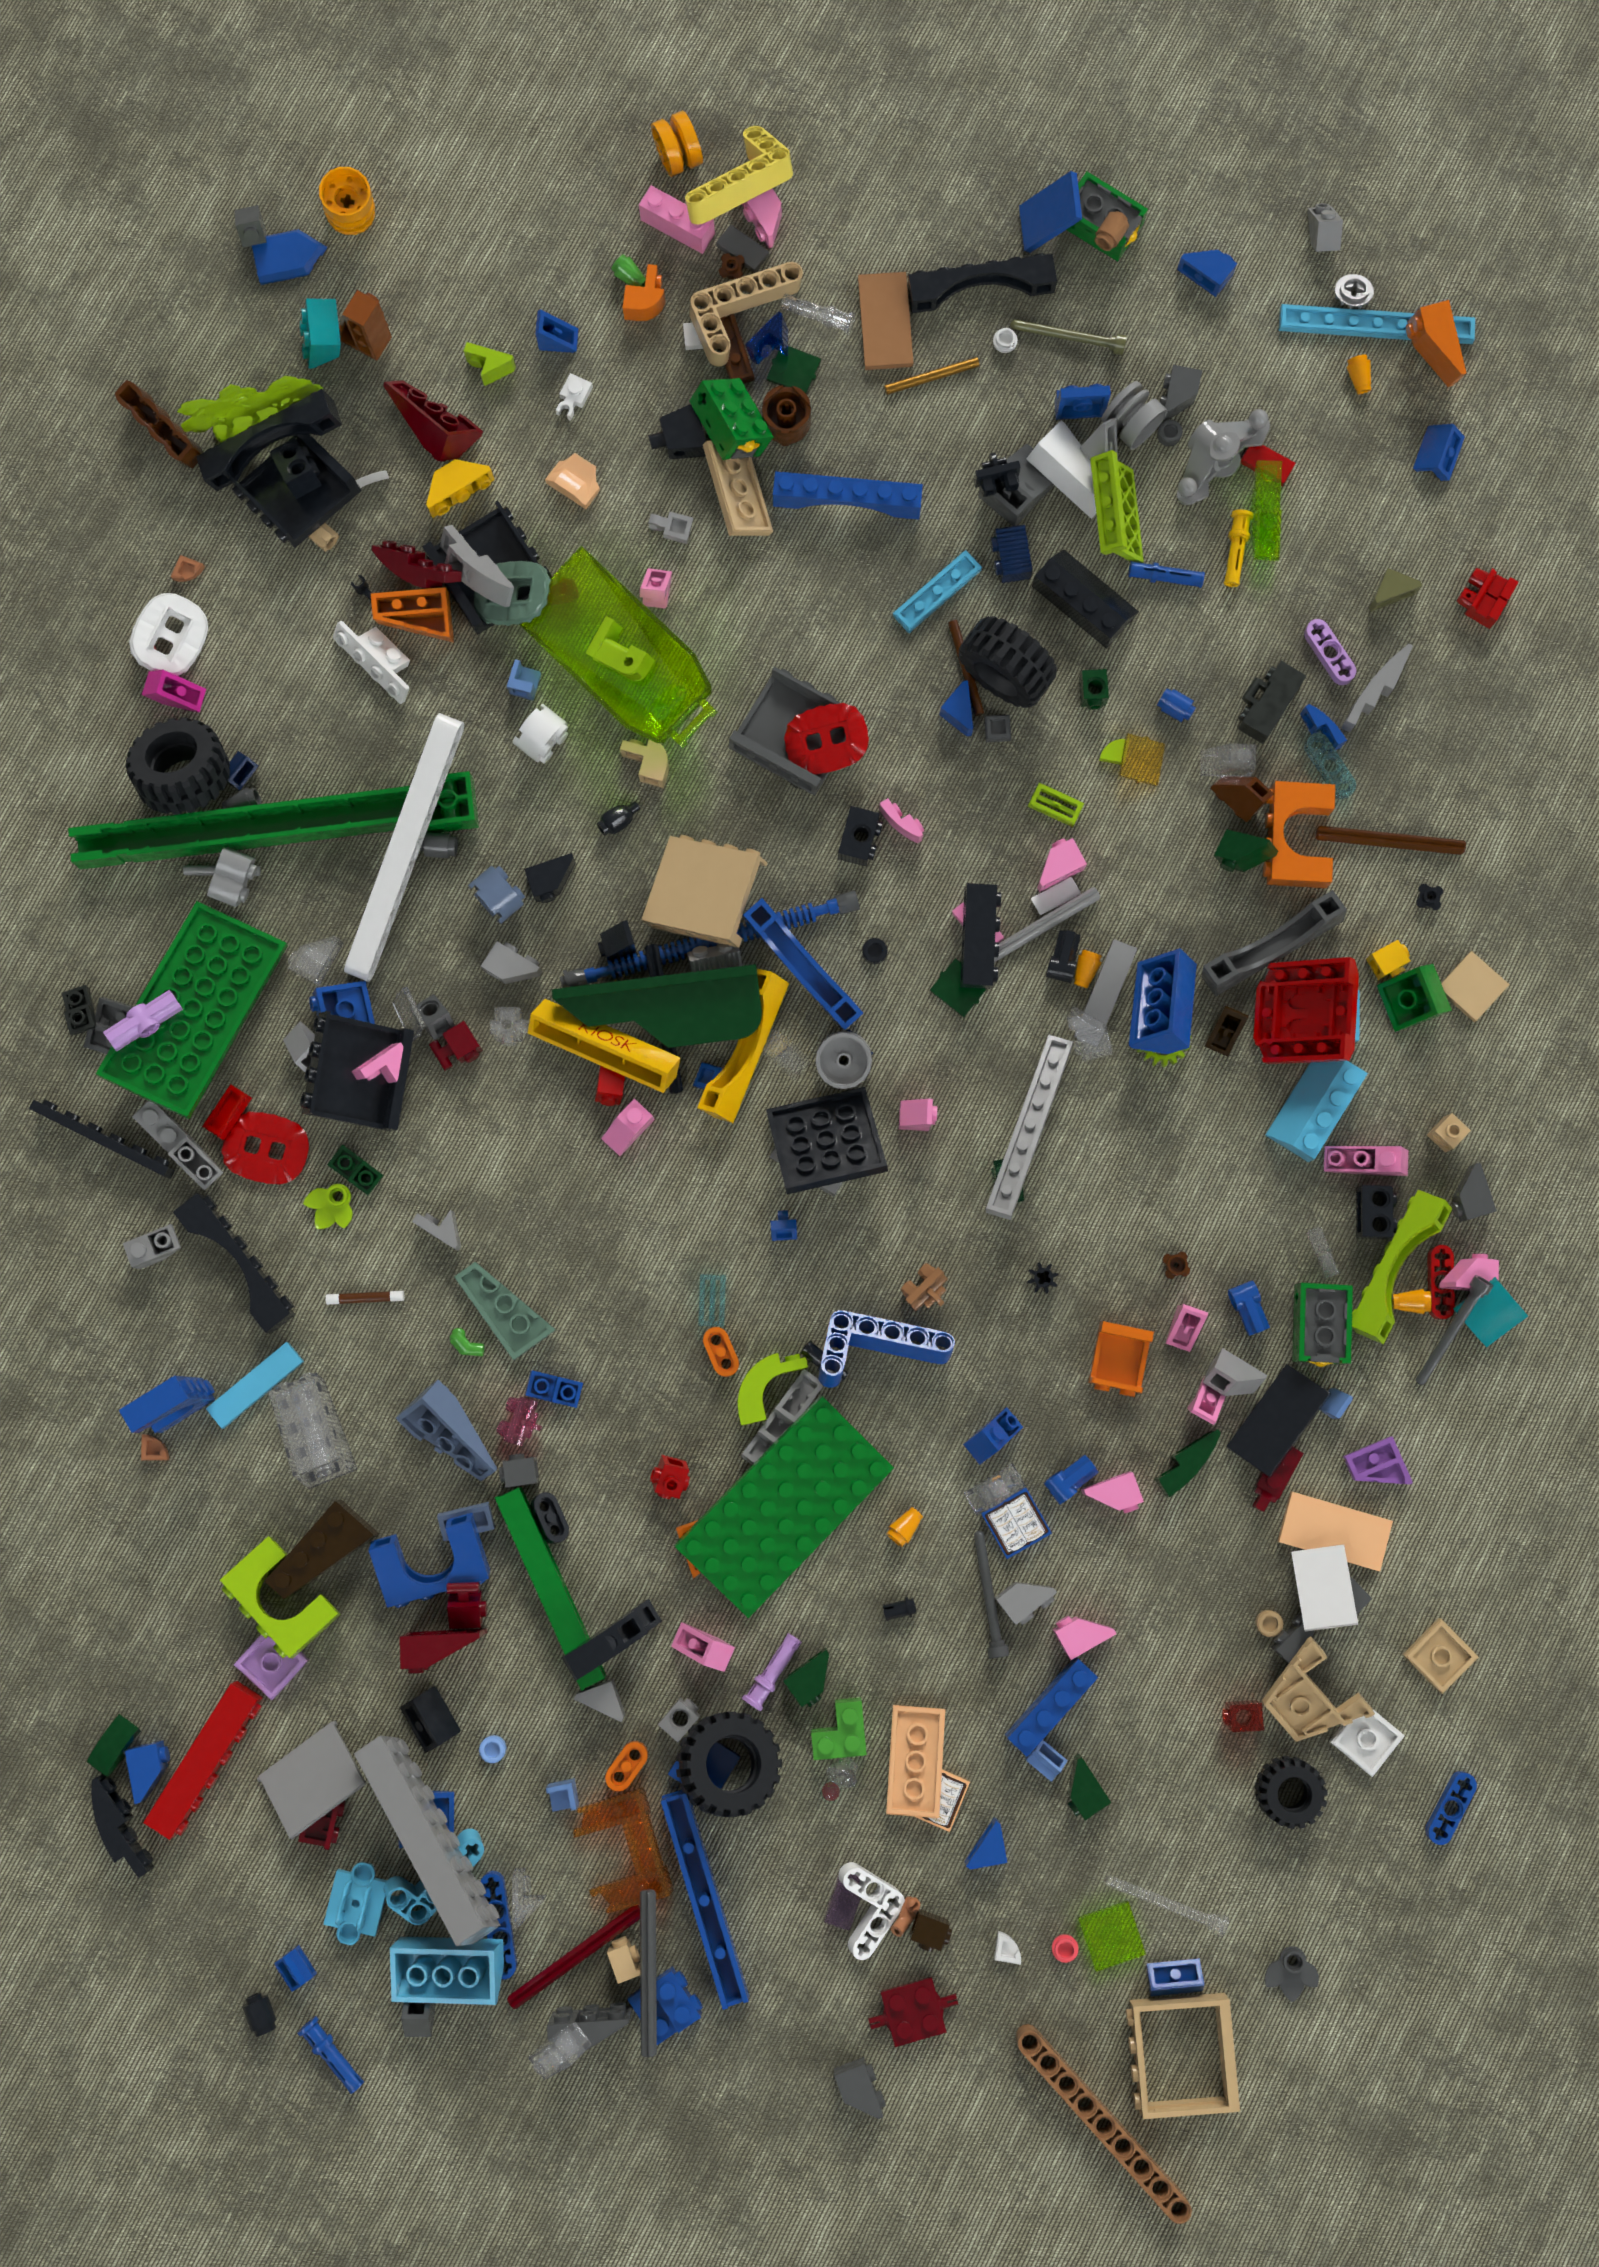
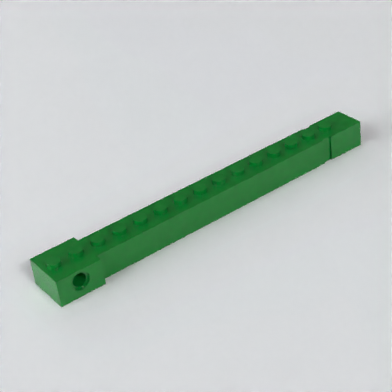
M470 771L447 774L427 831L440 833L479 828L474 779ZM410 786L128 820L119 824L112 822L68 828L69 837H74L75 841H77L78 853L70 854L71 863L82 870L122 865L125 862L132 861L138 863L219 853L226 847L234 850H243L394 831Z

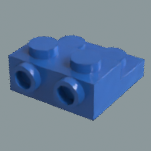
M1093 384L1089 387L1070 385L1060 388V390H1057L1054 400L1056 420L1102 417L1111 396L1110 386Z
M366 981L315 988L312 993L313 996L309 997L311 1011H316L317 1016L321 1012L330 1011L332 1015L375 1024Z
M673 1966L656 1977L657 2045L677 2031L678 2033L700 2019L702 2015L701 2009L703 2006L696 1994L691 1995L686 1988L688 1982L681 1971L676 1972ZM639 1989L630 1995L627 2000L641 2020Z

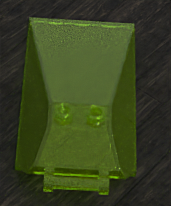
M580 546L550 578V592L547 596V605L542 608L541 615L533 618L531 622H522L519 625L625 728L655 743H665L671 737L683 749L688 744L686 741L710 716L713 718L718 713L706 701L707 697L712 693V686L696 654L587 550ZM606 616L615 620L623 628L615 642L628 649L633 645L648 653L655 660L647 676L641 681L629 680L595 662L592 657L586 654L589 645ZM701 706L703 710L678 734L676 730Z

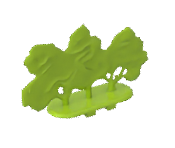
M287 375L272 382L264 392H257L255 388L251 387L240 388L238 385L230 384L219 392L220 395L217 400L198 399L187 401L181 405L177 412L186 416H192L181 424L184 432L203 433L213 426V433L216 439L222 443L229 437L241 433L248 427L267 419L270 415L280 412L289 407V405L306 398L311 393L323 389V387L319 384H312L311 380L297 379Z

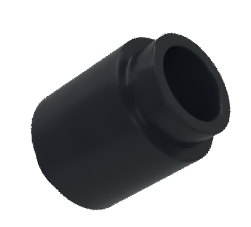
M258 1992L245 1999L246 2004L242 2008L250 2031H254L255 2036L259 2037L274 2030L277 2019L268 1995L262 1996L261 1992Z

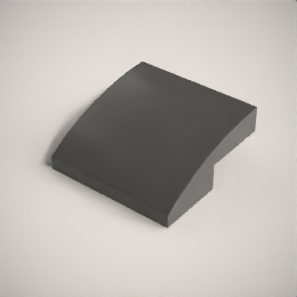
M100 997L95 1013L96 1028L87 1031L84 1047L107 1054L112 1045L103 1032L126 1018L127 1012L134 1006Z

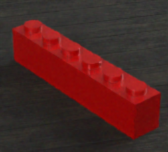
M239 1681L229 1685L143 1823L169 1840L177 1836V1834L181 1836L190 1823L187 1818L192 1811L195 1813L204 1801V1798L201 1797L206 1788L211 1789L217 1781L219 1775L216 1772L221 1765L225 1766L232 1757L233 1752L231 1748L234 1743H239L247 1733L248 1729L245 1726L249 1719L254 1720L260 1712L262 1706L259 1703L263 1699L261 1695Z

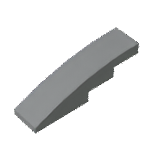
M1406 645L1372 678L1352 706L1341 729L1351 732L1361 712L1369 715L1374 709L1380 694L1386 697L1389 696L1399 679L1413 645Z
M1115 939L1112 941L1074 1034L1075 1038L1095 1046L1098 1045L1138 948Z
M805 1369L801 1372L741 1454L743 1459L753 1465L806 1411L823 1387L818 1378Z

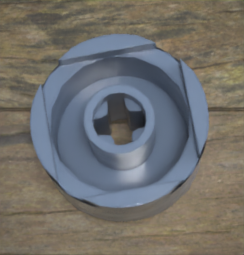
M490 866L468 884L470 890L473 887L476 888L475 897L492 917L497 914L500 917L497 922L502 924L524 905L522 900L525 896L516 885L513 888L506 881L509 877L500 866L497 868Z

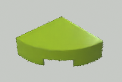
M1118 739L1109 743L1103 749L1099 761L1124 765L1129 739Z

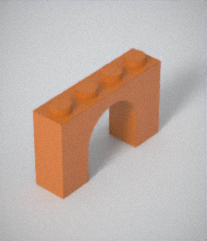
M1275 781L1270 787L1274 795L1266 803L1269 804V813H1266L1265 828L1269 829L1268 837L1265 839H1269L1278 853L1275 857L1264 862L1263 877H1267L1266 885L1327 888L1332 883L1333 858L1303 856L1294 852L1286 843L1283 830L1286 820L1294 815L1329 816L1335 809V784Z

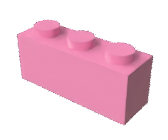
M652 185L639 203L641 221L701 254L704 253L715 235L714 219L698 225L691 223L685 203Z

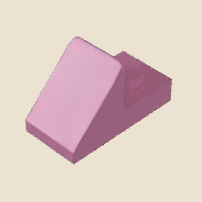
M647 569L640 587V597L643 598L644 606L663 609L667 607L672 571Z
M402 1043L391 1044L354 1069L352 1073L357 1080L367 1079L369 1081L382 1073L388 1083L397 1082L403 1053Z
M1203 1378L1196 1397L1187 1409L1214 1425L1226 1396L1202 1383Z

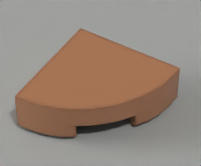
M180 555L171 578L178 582L190 581L199 576L205 566L203 563Z
M142 1434L141 1460H169L168 1450L160 1439L152 1435Z

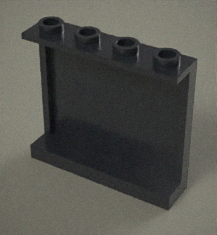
M298 434L291 438H296L300 446L305 444L312 456L309 462L313 460L321 473L317 477L322 486L304 496L295 499L272 456L267 458L239 483L232 476L228 477L234 485L232 491L241 501L246 499L248 508L255 515L260 513L262 515L260 517L262 522L269 529L274 527L276 529L274 531L276 536L283 543L288 541L294 548L362 491L354 477L310 434Z
M499 501L495 502L497 509L459 531V534L463 536L464 540L479 557L488 555L495 564L510 561L538 563L540 559L534 547H528L525 543L527 537L521 527L518 526L516 528L512 523L514 517L508 507L503 508ZM430 541L422 546L428 560L433 561V565L445 564L447 554L440 547V543L433 546ZM547 569V574H548L550 580H552V579H553V578H552V575L550 574L549 570ZM462 581L444 583L477 635L495 625L493 623L487 624L476 613L474 590ZM551 582L549 584V591L552 590ZM530 586L519 588L517 600L528 599Z
M330 1011L319 1013L313 1024V1030L316 1032L314 1041L311 1042L309 1047L311 1061L310 1067H307L304 1076L307 1084L306 1090L302 1093L300 1099V1107H303L301 1114L385 1131L398 1130L414 1030L406 1028L395 1029L332 1015ZM402 1043L403 1053L397 1082L388 1083L382 1073L369 1081L367 1079L357 1080L352 1073L354 1069L391 1044Z

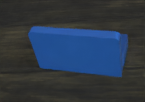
M1454 424L1428 426L1413 469L1416 472L1432 471L1440 481H1449L1465 436Z

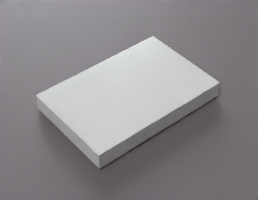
M1336 1545L1291 1552L1304 1630L1313 1631L1358 1625L1345 1546Z

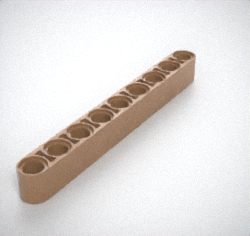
M1026 2024L1019 2027L1016 2032V2042L1021 2053L1174 2223L1183 2224L1187 2222L1191 2217L1192 2209L1181 2189L1033 2025ZM1027 2035L1036 2037L1035 2042L1029 2046L1022 2044L1023 2038ZM1049 2055L1054 2058L1053 2063L1049 2066L1040 2064L1045 2056ZM1065 2076L1072 2078L1071 2084L1067 2087L1059 2085V2081ZM1083 2097L1091 2099L1087 2107H1079L1078 2101ZM1107 2118L1109 2119V2124L1105 2128H1098L1096 2124L1099 2119ZM1119 2139L1128 2140L1126 2147L1122 2149L1116 2148L1115 2144ZM1138 2160H1145L1146 2165L1144 2168L1139 2170L1134 2168V2164ZM1164 2181L1165 2185L1161 2190H1153L1155 2182ZM1174 2203H1184L1181 2210H1171Z

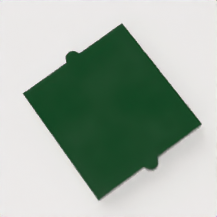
M782 343L776 358L772 359L773 365L766 379L780 386L798 387L807 394L812 380L816 379L815 374L821 358Z
M955 958L944 972H940V978L929 991L964 1018L975 1004H979L980 997L987 989L960 988L961 962Z

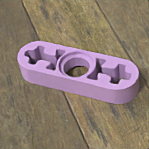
M1321 619L1312 620L1304 631L1305 639L1332 680L1338 685L1349 684L1356 675L1354 663L1328 624ZM1313 629H1321L1320 636L1318 634L1313 635L1311 633ZM1326 638L1328 639L1325 642H1323L1321 646H1319L1321 640L1324 641ZM1327 646L1333 647L1337 652L1336 657H1326L1324 648ZM1339 658H1340V659H1341V662H1340L1339 664L1337 663L1335 666H1333L1332 664H1335V663L1339 660ZM1341 669H1347L1349 671V673L1346 676L1339 675V671Z

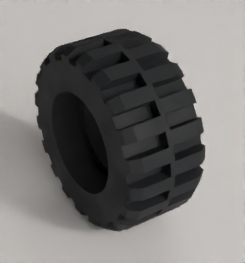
M988 616L980 619L959 648L960 662L964 665V669L972 675V678L978 681L983 688L992 692L997 698L999 697L1007 703H1012L1016 707L1028 708L1035 706L1056 678L1057 666L1054 664L1053 657L1049 656L1046 648H1043L1040 642L1033 639L1025 630L1019 629L1017 625L1010 624L1002 618L998 619L994 616Z
M172 718L167 719L168 722L162 723L160 721L154 724L155 727L144 730L141 737L137 736L133 741V747L129 748L126 769L128 777L140 799L149 808L164 814L172 812L174 815H182V812L185 811L191 813L195 812V809L198 807L204 808L209 805L208 802L211 799L215 800L219 796V791L224 790L227 784L226 780L230 776V762L217 734L214 733L210 726L195 719L191 721L189 718H181V720ZM192 760L188 765L177 771L164 773L169 767L178 762Z
M723 1712L701 1719L697 1725H693L688 1730V1736L683 1738L680 1743L682 1747L681 1752L677 1753L676 1761L679 1762V1769H676L677 1777L681 1778L682 1784L680 1787L683 1793H687L689 1796L688 1800L693 1805L699 1806L701 1811L718 1817L745 1816L752 1813L754 1809H760L765 1805V1800L772 1797L775 1792L773 1787L775 1784H779L781 1775H778V1768H782V1759L778 1760L777 1754L781 1750L779 1744H774L772 1740L774 1734L770 1729L766 1730L763 1727L764 1723L762 1721L753 1719L751 1715L746 1713ZM725 1738L740 1741L748 1750L751 1758V1771L747 1781L740 1788L731 1791L716 1787L710 1780L706 1768V1760L710 1748L716 1742Z

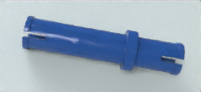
M1131 561L1128 571V577L1148 579L1151 583L1161 581L1199 588L1203 586L1205 572L1159 566V563L1155 562L1151 565Z

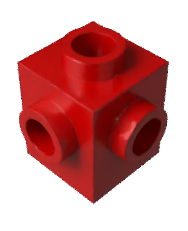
M661 1455L658 1467L653 1468L650 1476V1482H652L654 1491L658 1496L665 1499H671L672 1497L680 1499L682 1491L687 1490L690 1480L687 1462Z

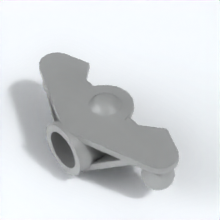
M1256 409L1252 411L1249 419L1245 421L1215 423L1208 419L1198 426L1189 439L1188 447L1192 451L1184 477L1178 484L1177 498L1181 504L1192 505L1209 497V482L1214 477L1225 478L1236 473L1241 463L1240 452L1244 448L1262 446L1270 429V422L1266 411Z

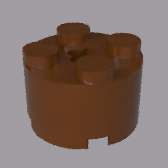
M777 386L771 389L764 397L762 417L774 436L773 441L780 443L782 446H789L803 439L810 429V400L806 393L798 387Z

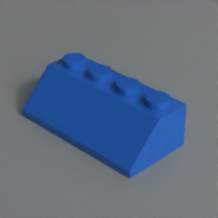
M1181 948L1137 962L1129 1046L1131 1048L1162 1054H1170L1189 1048L1197 964Z

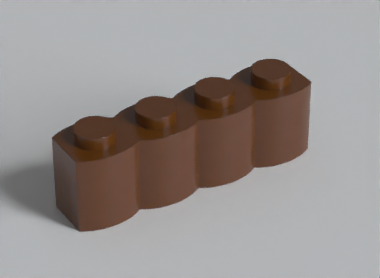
M126 380L115 392L118 402L132 412L135 420L146 427L156 441L165 446L166 451L171 457L193 469L198 464L196 456L203 453L201 447L187 437L182 427L173 422L169 414L155 404L153 398L146 391L131 381Z

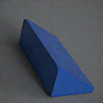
M1200 1958L1147 1964L1149 1991L1152 1997L1201 1992L1204 1990L1205 1984Z

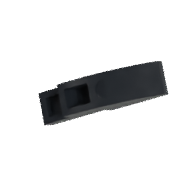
M644 1600L561 1658L574 1680H578L648 1634L649 1630L661 1623L662 1620L650 1600Z
M102 1774L94 1778L91 1785L92 1806L99 1834L114 1863L124 1857L139 1879L155 1867L152 1864L153 1858L137 1842L138 1836L136 1832L125 1824L134 1817L131 1814L132 1808L124 1798L121 1799L116 1792L117 1786L112 1778L109 1776L107 1778Z

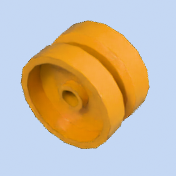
M682 110L672 114L670 125L664 119L651 123V132L657 152L670 177L681 174L684 170V163L690 169L703 164V155L696 132L685 111Z

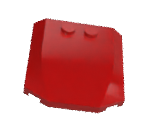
M1342 957L1269 963L1267 966L1269 971L1264 981H1260L1256 988L1253 1035L1255 1044L1259 1046L1263 1058H1261L1263 1063L1287 1064L1349 1061L1355 1050L1359 972L1355 959Z

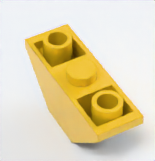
M454 459L436 470L433 474L426 503L431 517L434 518L437 515L446 514L450 507L458 502L463 503L470 498L471 494L488 488L495 480L491 468L487 465Z

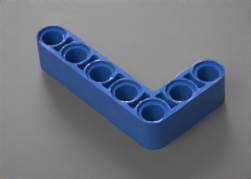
M839 1310L834 1312L830 1318L818 1379L827 1388H833L840 1384L848 1346L935 1364H945L951 1358L955 1340L947 1332ZM836 1325H842L845 1328H838ZM866 1330L870 1332V1334H865L861 1331ZM886 1336H893L896 1339H889ZM911 1341H917L920 1345L914 1344ZM937 1346H942L946 1350H941ZM832 1347H837L840 1351H835ZM831 1369L836 1373H829L826 1370Z

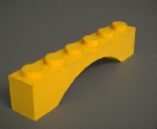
M757 969L762 1009L760 1025L753 1034L738 1040L737 1046L723 1070L706 1084L697 1107L714 1118L734 1123L789 985L787 981L775 973L762 969Z

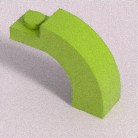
M775 1353L760 1360L750 1369L741 1384L738 1394V1413L741 1426L767 1420L763 1404V1394L767 1384L780 1374L808 1368L806 1357L800 1358V1354L785 1357V1362L780 1363L779 1354Z

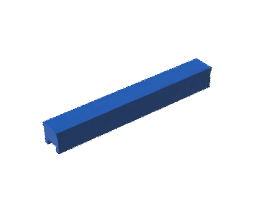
M681 1789L662 1795L661 1804L721 2006L725 2010L729 2006L741 2002H749L750 1996L692 1803L688 1800V1794L683 1793Z

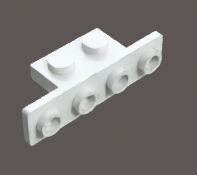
M343 621L338 622L333 635L336 643L356 663L360 664L370 674L372 679L377 681L399 704L405 702L409 686L396 673L408 667L410 659L377 627L357 636Z

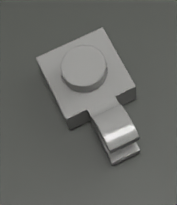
M670 511L668 518L651 514L648 522L649 529L664 531L663 538L687 544L693 524V517Z

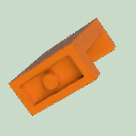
M1105 1321L1100 1322L1088 1383L1095 1384L1094 1389L1109 1392L1110 1387L1120 1389V1395L1135 1397V1393H1142V1381L1149 1344L1153 1340L1154 1332Z

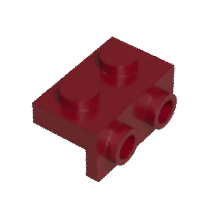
M346 1801L340 1803L300 1833L298 1842L324 1846V1850H329L331 1843L336 1844L340 1827L334 1826L337 1816H343Z

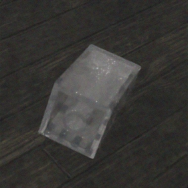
M317 1372L303 1374L298 1380L291 1383H281L274 1390L268 1392L294 1478L308 1489H311L358 1470L325 1380Z

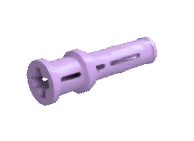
M788 1633L761 1675H756L754 1685L747 1695H743L742 1699L757 1710L762 1711V1704L770 1692L775 1691V1682L802 1642Z

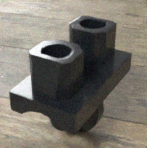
M995 452L989 453V461L981 463L982 469L975 471L974 486L975 488L979 487L983 497L996 494L995 483L1003 482L1005 491L1008 492L1017 490L1019 487L1021 468L1019 461L1007 463L1006 457L997 459Z

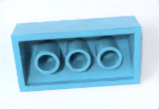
M1349 1061L1310 1062L1265 1136L1307 1162L1314 1160L1368 1073Z
M400 1937L390 1947L391 2002L496 2005L504 1969L503 1939H480L474 1944L456 1946L452 1938Z

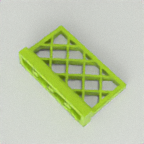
M1113 450L1091 457L1100 551L1104 555L1115 553L1129 561L1144 563L1134 471L1118 461L1117 452Z

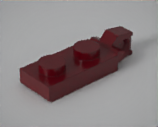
M1293 1447L1271 1478L1261 1472L1255 1483L1254 1492L1258 1496L1252 1507L1264 1512L1270 1501L1276 1503L1304 1454L1303 1452Z

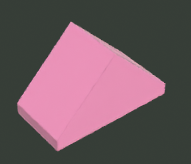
M1185 1304L1177 1306L1166 1344L1190 1352L1208 1316V1312Z

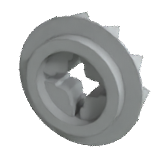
M1357 274L1341 277L1334 288L1335 299L1340 300L1341 306L1349 305L1350 309L1354 306L1361 309L1364 304L1369 305L1374 294L1372 283L1367 278ZM1353 287H1355L1356 296L1351 295Z

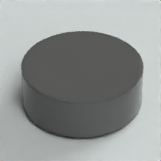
M1175 420L1162 422L1157 431L1159 442L1164 446L1176 445L1182 437V426Z

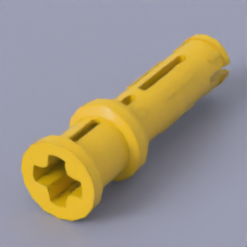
M1243 509L1234 510L1231 513L1233 523L1232 529L1228 533L1231 543L1224 585L1228 587H1238L1240 585L1245 544L1251 536L1249 526L1254 514Z

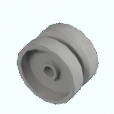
M844 1030L834 1032L822 1041L817 1050L816 1066L818 1073L826 1083L835 1088L847 1089L856 1087L865 1080L870 1072L872 1063L870 1046L863 1037L855 1032ZM843 1055L849 1059L846 1065L843 1062H839V1058Z

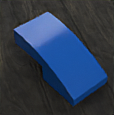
M1311 704L1306 705L1301 711L1300 715L1311 735L1321 731L1332 752L1340 749L1345 744L1347 739L1338 726L1325 713Z

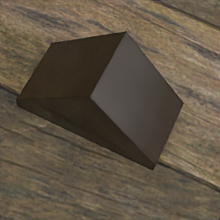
M1225 1005L1219 1011L1204 1047L1228 1057L1249 1015Z

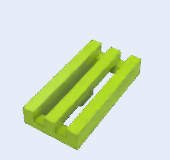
M1039 783L1028 807L1073 827L1084 803ZM1041 791L1056 799H1059L1069 805L1076 807V810H1072L1064 805H1061L1060 803L1048 799L1040 795L1039 793ZM1036 800L1072 816V818L1039 804Z

